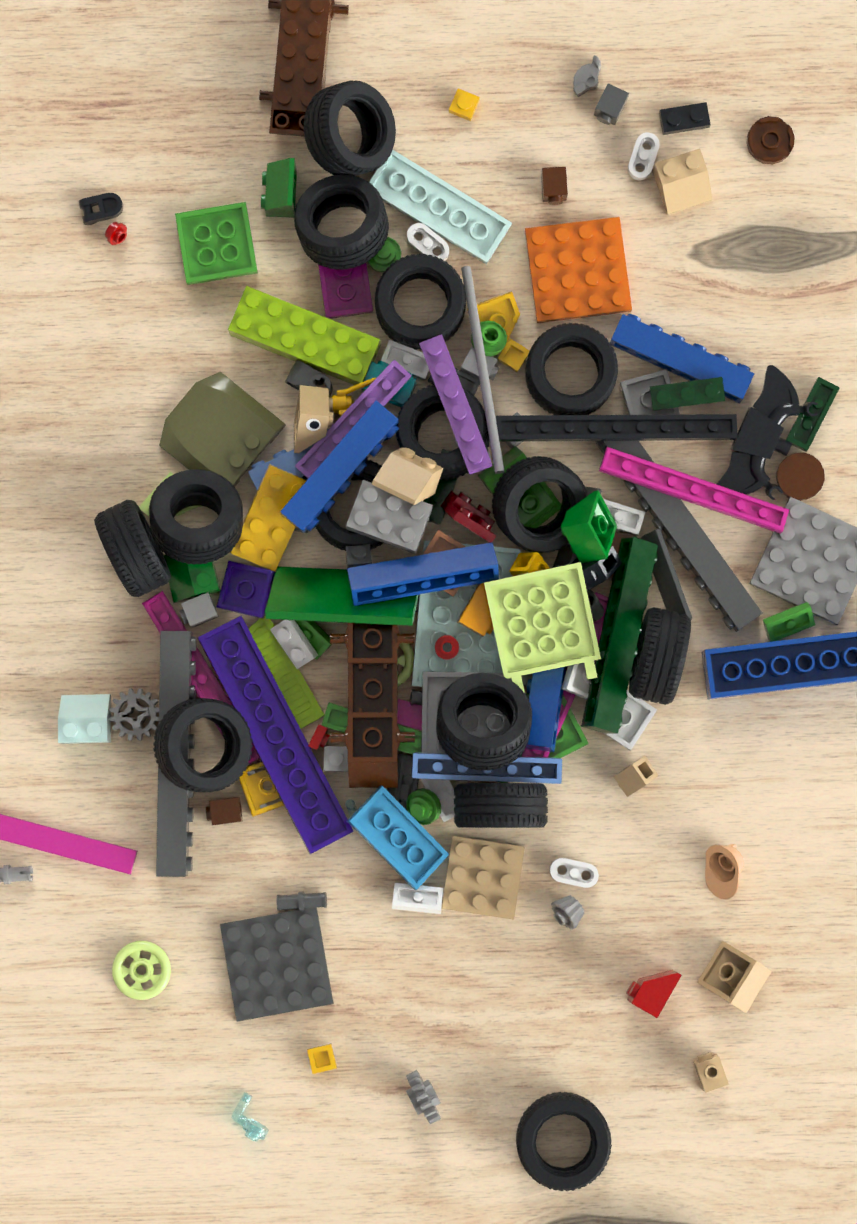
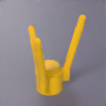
M376 377L347 389L337 390V395L332 396L334 414H340L341 417L355 402L352 395L347 396V394L370 385Z

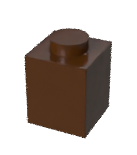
M566 166L542 168L543 202H548L550 205L562 204L563 201L567 200L568 196Z
M240 797L209 801L210 806L206 807L207 821L212 822V825L243 822Z

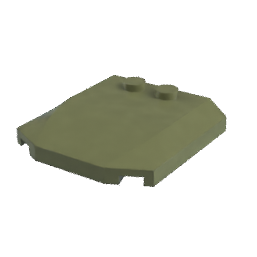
M218 372L196 382L165 419L159 446L188 470L200 469L215 472L226 478L235 487L240 482L243 474L267 445L273 442L286 424L222 372Z

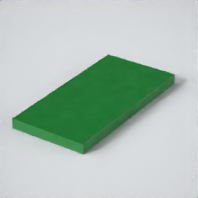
M278 566L265 615L266 619L413 626L418 595L354 606L347 569Z

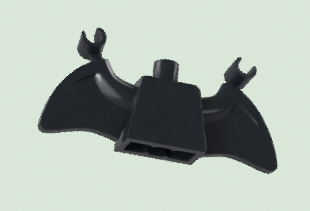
M769 365L766 368L761 395L753 404L754 408L749 407L738 430V438L734 440L731 446V450L737 452H732L730 465L722 478L717 482V485L743 494L753 493L764 486L766 488V495L772 500H776L771 495L772 490L777 489L781 494H783V490L776 484L769 482L770 478L764 471L765 461L771 458L774 451L787 456L792 446V442L780 438L784 429L781 425L789 416H798L799 413H803L808 417L816 416L818 413H810L809 407L810 405H818V403L806 402L803 406H799L798 395L793 384L784 373L773 365Z

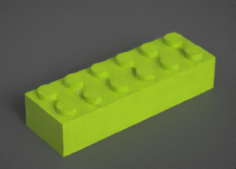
M246 286L228 328L229 334L232 337L292 361H301L317 371L352 385L364 382L370 364L374 362L381 346L379 338L249 286Z

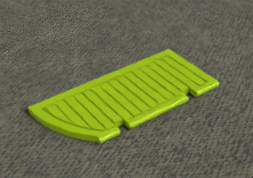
M265 615L264 619H258L249 628V631L300 729L323 717L324 713L300 670L296 669L270 629L274 627L271 619H266Z

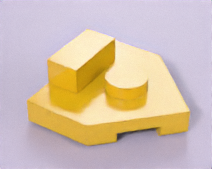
M512 291L477 303L480 322L494 321L500 324L506 332L507 343L520 316Z

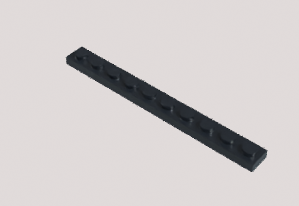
M737 414L496 416L500 442L736 440L738 438Z

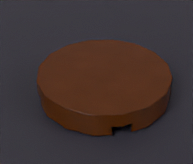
M767 116L760 118L752 125L747 134L746 144L749 153L755 160L763 164L773 165L782 162L789 156L794 147L795 136L790 125H787L783 119Z
M803 452L787 456L778 466L776 479L778 486L783 490V494L786 497H792L801 501L814 497L822 489L825 474L821 462L813 455Z

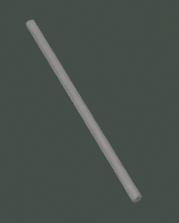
M464 266L461 268L466 292L495 474H501L505 471L470 266Z

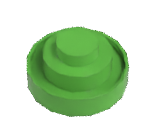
M387 237L382 249L375 257L368 261V264L378 272L386 271L387 267H390L392 263L401 258L399 244L394 239Z
M494 321L480 322L485 356L498 355L507 343L505 330ZM471 334V343L474 348L473 337Z
M417 789L408 796L406 801L407 811L419 824H431L439 818L441 803L437 795L430 789Z

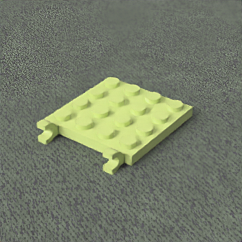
M581 562L484 582L503 676L505 678H512V682L517 684L524 693L522 675L584 663L587 679L597 678L594 660L601 659Z

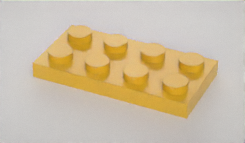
M269 464L244 519L241 537L230 553L269 570L276 571L295 529V526L283 517L280 511L307 480Z

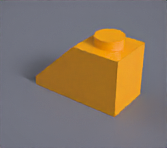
M484 583L478 584L457 623L482 637L486 633L490 635L494 629Z

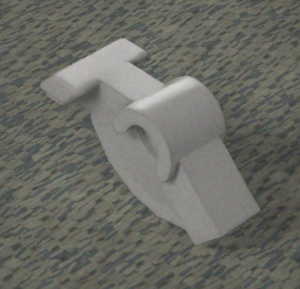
M596 55L593 56L592 64L582 66L574 76L573 89L577 97L589 90H595L599 85L598 75L601 70V61Z

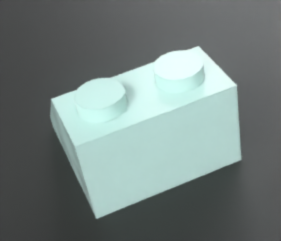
M111 694L61 695L58 715V743H111V721H109L111 717V711H109V708H111Z

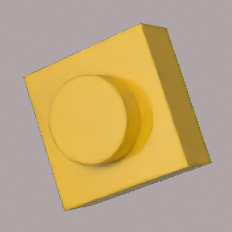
M458 88L449 108V113L471 121L480 97Z
M510 338L497 359L515 372H518L527 359L530 350Z
M332 1043L307 1049L312 1074L337 1069Z

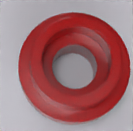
M113 222L105 231V237L111 245L122 243L127 236V227L123 223Z
M444 635L437 639L435 652L440 658L449 660L458 654L459 643L454 637ZM444 643L451 644L452 648L449 652L443 650Z

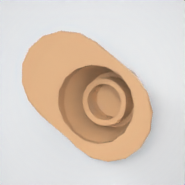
M715 844L706 851V884L713 895L720 899L733 897L738 889L739 874L743 870L744 860L741 853L736 849V844L724 846Z

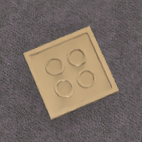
M452 836L442 909L514 920L525 847Z

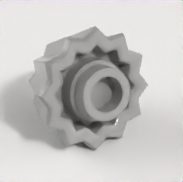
M569 895L551 903L554 918L560 925H565L566 928L569 927L571 930L577 927L584 915V909L578 900Z

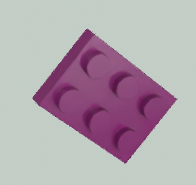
M366 263L355 268L343 270L330 269L318 264L326 318L333 319L373 313Z

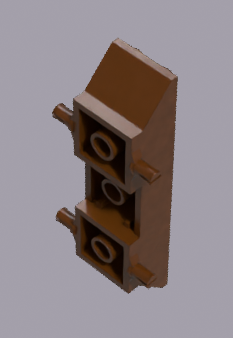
M268 0V9H281L273 91L260 90L259 100L272 101L269 134L304 137L303 126L307 106L315 94L325 88L331 21L334 14L348 15L349 5L335 4L334 0Z
M348 623L345 634H330V638H340L330 639V644H345L348 650V725L345 732H330V737H340L330 738V743L345 742L348 749L349 788H378L379 786L398 788V747L400 742L415 743V738H405L415 737V732H400L398 728V648L400 643L415 644V639H405L415 638V634H400L398 625Z

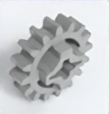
M132 688L128 691L129 695L120 692L121 700L113 699L112 701L116 704V707L109 708V711L114 713V716L110 717L109 721L116 722L112 729H120V737H124L127 733L128 740L130 741L133 740L134 736H137V739L142 741L143 734L151 737L150 730L158 729L155 725L156 721L159 722V717H157L159 708L155 707L159 702L158 699L150 700L152 693L148 692L144 696L143 689L140 688L137 694L134 693ZM138 699L144 700L150 707L143 708L139 705ZM127 702L128 706L125 711L120 712L124 703ZM133 709L143 712V714L137 717V721L134 718L125 716L134 713ZM147 717H151L149 724L144 728V721ZM121 722L132 724L133 731L125 728Z
M417 1070L406 1075L411 1086L406 1092L417 1114L424 1113L430 1124L440 1120L441 1117L436 1106L441 1102L430 1080L423 1082Z

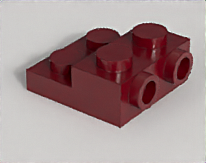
M451 490L441 504L445 512L452 519L487 542H493L496 535L491 531L495 520L490 516L491 511L481 504L478 507L471 503L473 499L463 492H460L458 495Z

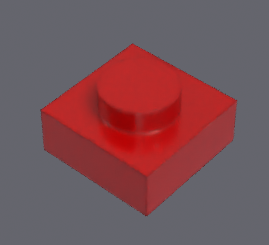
M318 724L308 746L317 751L320 747L324 748L330 737L327 734L328 728Z

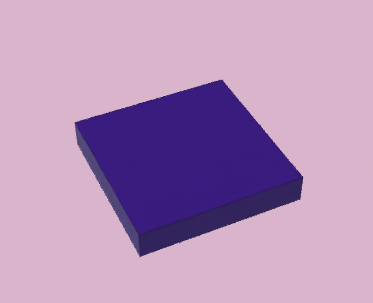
M228 561L216 607L264 619L276 572Z

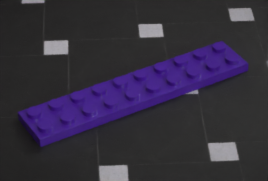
M242 616L199 636L198 641L233 708H236L242 714L241 716L245 718V722H247V726L250 728L251 743L309 854L354 832L351 825L347 822L348 819L311 748L308 746L306 738Z

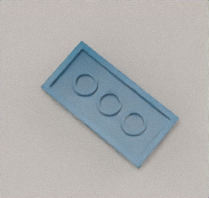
M379 786L347 820L414 890H417L449 855L383 786Z

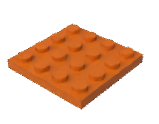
M620 217L525 228L537 323L632 311Z

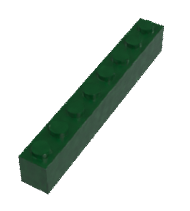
M636 537L621 538L618 556L622 564L613 575L598 645L601 659L595 660L594 663L597 678L591 679L581 727L605 734H618L622 725L623 708L628 697V684L633 674L632 665L638 650L637 642L642 631V618L648 603V590L653 580V567L657 560V544Z

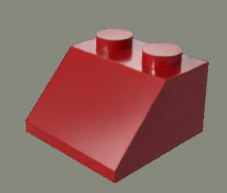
M669 970L639 978L637 983L633 981L626 992L629 996L627 1000L648 1014L658 1018L682 975L674 970Z

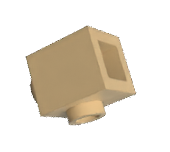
M643 756L615 775L614 779L628 797L659 775L646 756Z
M712 1052L703 1053L697 1056L698 1060L693 1061L705 1093L729 1085L720 1057L717 1054L712 1055Z

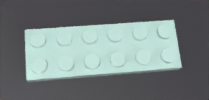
M392 150L388 160L376 170L369 181L379 191L385 203L416 222L425 224L437 235L486 265L512 225V222L394 150Z

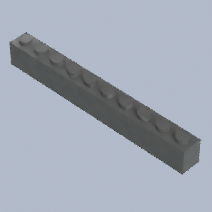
M596 441L602 453L605 452L606 447H610L654 463L639 441ZM624 480L629 491H635L639 496L638 503L645 512L649 510L654 517L652 519L654 526L661 531L663 530L667 535L666 542L673 551L677 550L682 556L680 561L687 571L691 569L695 574L696 578H694V581L702 591L705 589L708 592L710 604L715 610L720 609L725 617L722 619L730 630L734 629L737 632L763 614L681 499Z
M161 631L159 724L164 714H167V711L171 710L173 706L196 697V687L191 685V676L196 675V661H192V651H196L197 641L196 637L192 636L191 631ZM190 724L185 729L181 738V752L184 761L194 770V758H190V749L195 747V734H191ZM158 767L156 877L188 876V871L193 869V857L189 856V847L193 846V832H189V822H193L194 810L193 807H189V798L194 797V792L175 786L172 782L168 781L169 779H166Z

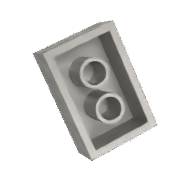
M363 480L346 528L349 531L416 555L433 505L423 501L413 505L372 485L371 482Z

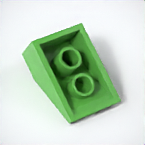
M516 446L502 456L505 472L508 468H511V465L527 458ZM493 465L478 475L492 496L494 488L497 487L496 484L499 482V478L503 476V473L495 474ZM545 481L536 483L528 488L519 501V520L526 527H539L561 509V503Z

